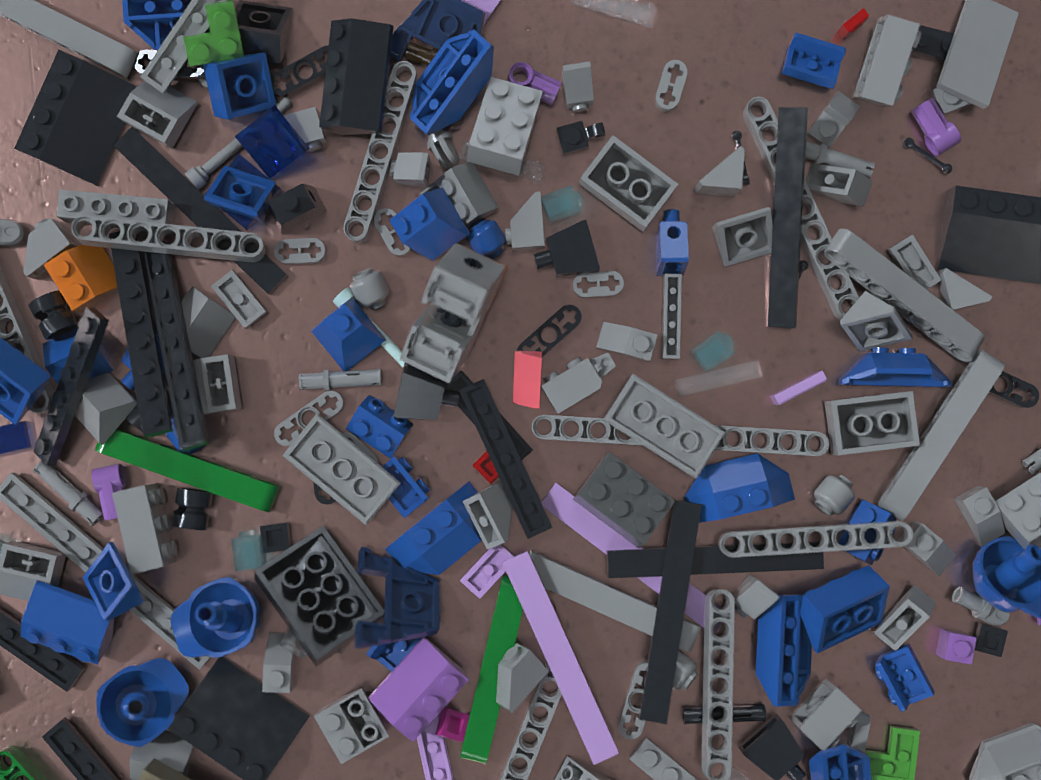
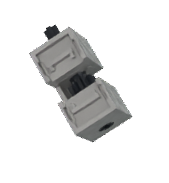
M455 243L433 270L422 299V303L427 304L431 302V304L412 325L399 360L450 383L469 357L505 266Z

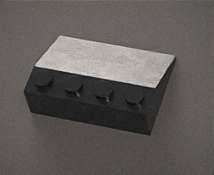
M58 49L14 149L98 186L114 152L115 147L113 145L119 140L126 125L117 115L130 92L137 86Z
M957 185L947 190L936 270L947 268L956 273L1041 285V197Z
M324 526L254 570L255 581L316 667L355 639V629L358 620L376 622L385 614L384 609Z
M219 657L168 729L242 780H267L310 715L276 692H262V682L225 657Z

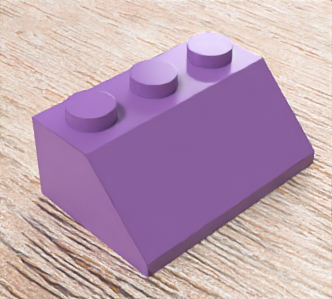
M422 637L368 699L397 730L414 742L469 679L462 668L427 638Z

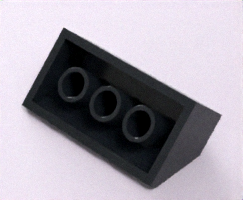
M354 18L331 21L319 123L320 128L339 135L382 133L393 25Z

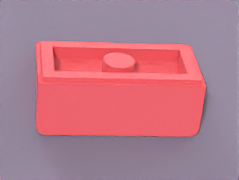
M515 351L513 403L540 409L542 352Z

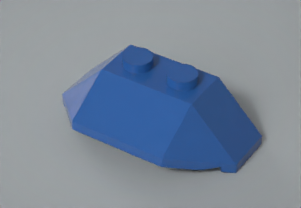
M122 0L123 22L155 51H158L192 0Z
M471 30L468 33L446 40L415 83L412 101L413 111L410 113V119L425 134L431 135L461 119L492 76L494 46L476 30Z
M877 347L872 348V352L863 354L837 379V385L944 388L952 387V381L925 353H916V348H899V353H889V348Z
M756 453L705 465L683 499L684 502L702 505L699 523L775 507L795 500L789 473Z
M468 481L385 550L398 566L405 569L410 567L421 573L440 575L482 541L470 514L462 502L478 493V491Z
M778 595L777 601L767 608L758 619L756 675L773 706H796L800 700L799 696L804 691L811 675L812 644L800 615L803 595Z
M845 744L818 752L809 760L811 780H871L868 754Z

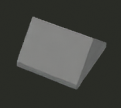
M740 146L702 178L693 191L700 195L735 197L742 189L745 149Z
M769 207L717 222L712 227L724 267L771 253L773 225L771 209Z
M192 286L181 301L190 349L197 356L207 358L211 356L236 317L232 312Z
M866 291L840 320V325L859 351L912 339L911 332L895 308Z
M105 373L88 378L75 416L93 437L103 445L135 408L137 401L110 373Z
M162 732L148 744L134 747L130 757V780H138L143 770L154 758L187 777L195 747L175 733Z

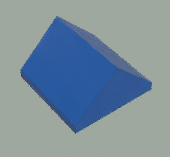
M224 166L205 194L204 200L214 207L264 222L269 207L268 201L272 198L276 182Z
M78 328L42 343L45 368L57 384L59 383L61 371L66 364L70 353V346L74 342ZM102 342L88 378L115 371Z
M109 542L83 576V580L104 621H109L145 602L114 542Z

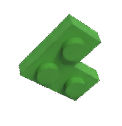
M233 1L206 4L205 9L210 32L183 37L189 66L244 57Z
M890 726L887 752L865 750L870 760L871 780L915 779L920 737L918 729Z

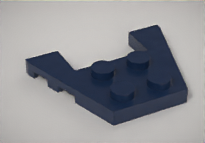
M422 0L411 12L412 14L394 31L390 57L403 61L405 52L408 49L407 46L413 36L440 50L447 39L468 33L471 30H476L482 35L485 11L463 0Z
M361 547L358 552V574L385 577L384 624L358 620L355 629V648L360 649L436 635L439 631V580L410 567L405 569L394 564L392 559L386 556L378 557L370 553V549Z

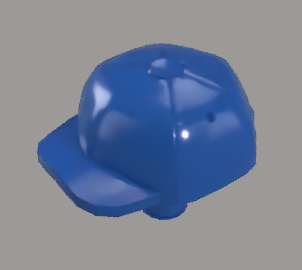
M1010 536L993 539L991 542L981 546L973 561V581L977 594L1002 612L1012 613L1022 610L1041 619V548L1031 544L1024 550L1016 539Z
M225 577L209 582L193 591L190 598L174 610L170 623L181 654L192 658L204 656L216 658L237 652L253 643L260 625L261 612L259 603L249 588L242 586L232 578Z
M164 658L152 659L139 666L132 665L122 669L107 680L97 691L96 705L97 717L101 724L100 727L103 728L107 735L114 738L115 741L136 747L148 744L164 732L173 722L175 713L186 701L189 694L187 682L178 669L169 660Z

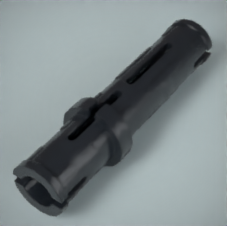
M764 704L733 706L732 722L766 721V708ZM721 706L713 708L711 713L713 720H719L723 716V708ZM682 707L684 725L702 723L703 707Z

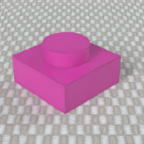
M443 708L435 735L463 742L470 715L449 708Z

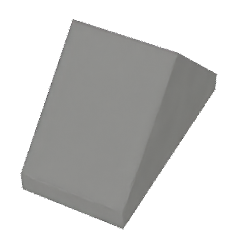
M947 268L937 272L941 279L938 282L942 302L952 310L985 303L993 297Z

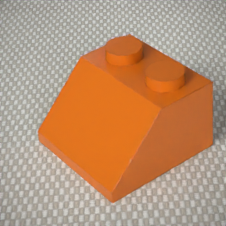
M82 244L64 251L44 264L72 311L83 313L86 307L91 308L118 291L114 264L104 247Z

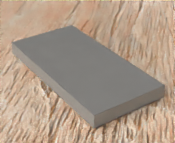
M965 0L936 88L982 109L987 108L1019 13L993 0Z
M635 374L631 375L603 419L695 479L698 478L726 433Z
M318 413L282 455L365 525L370 522L401 484L397 478Z

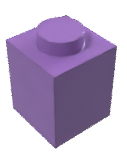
M940 628L936 655L944 660L972 665L977 638L968 633Z

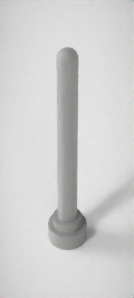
M283 98L276 104V107L267 111L203 166L200 167L198 165L195 169L191 167L184 174L200 190L207 184L206 180L209 179L208 175L265 128L263 121L279 117L292 105L291 99Z

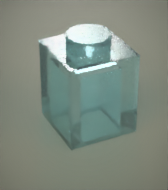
M572 185L541 196V203L550 226L580 215V207L584 206L579 190L574 192Z
M718 331L690 350V352L706 373L735 354L732 349L735 344L727 333L722 335Z
M255 530L238 532L239 537L231 539L235 571L257 569L267 563L266 553H263L261 534L255 535Z

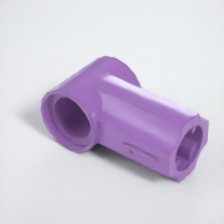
M525 62L513 64L507 77L509 82L543 91L541 101L549 105L553 104L561 86V82L533 70ZM523 73L527 80L525 82H517L513 74Z
M933 98L911 111L925 134L924 140L928 149L934 156H938L961 143L958 129L953 123L947 122Z
M115 464L95 468L91 473L92 483L95 491L99 493L104 521L118 518L112 493L122 491L126 486L123 466Z

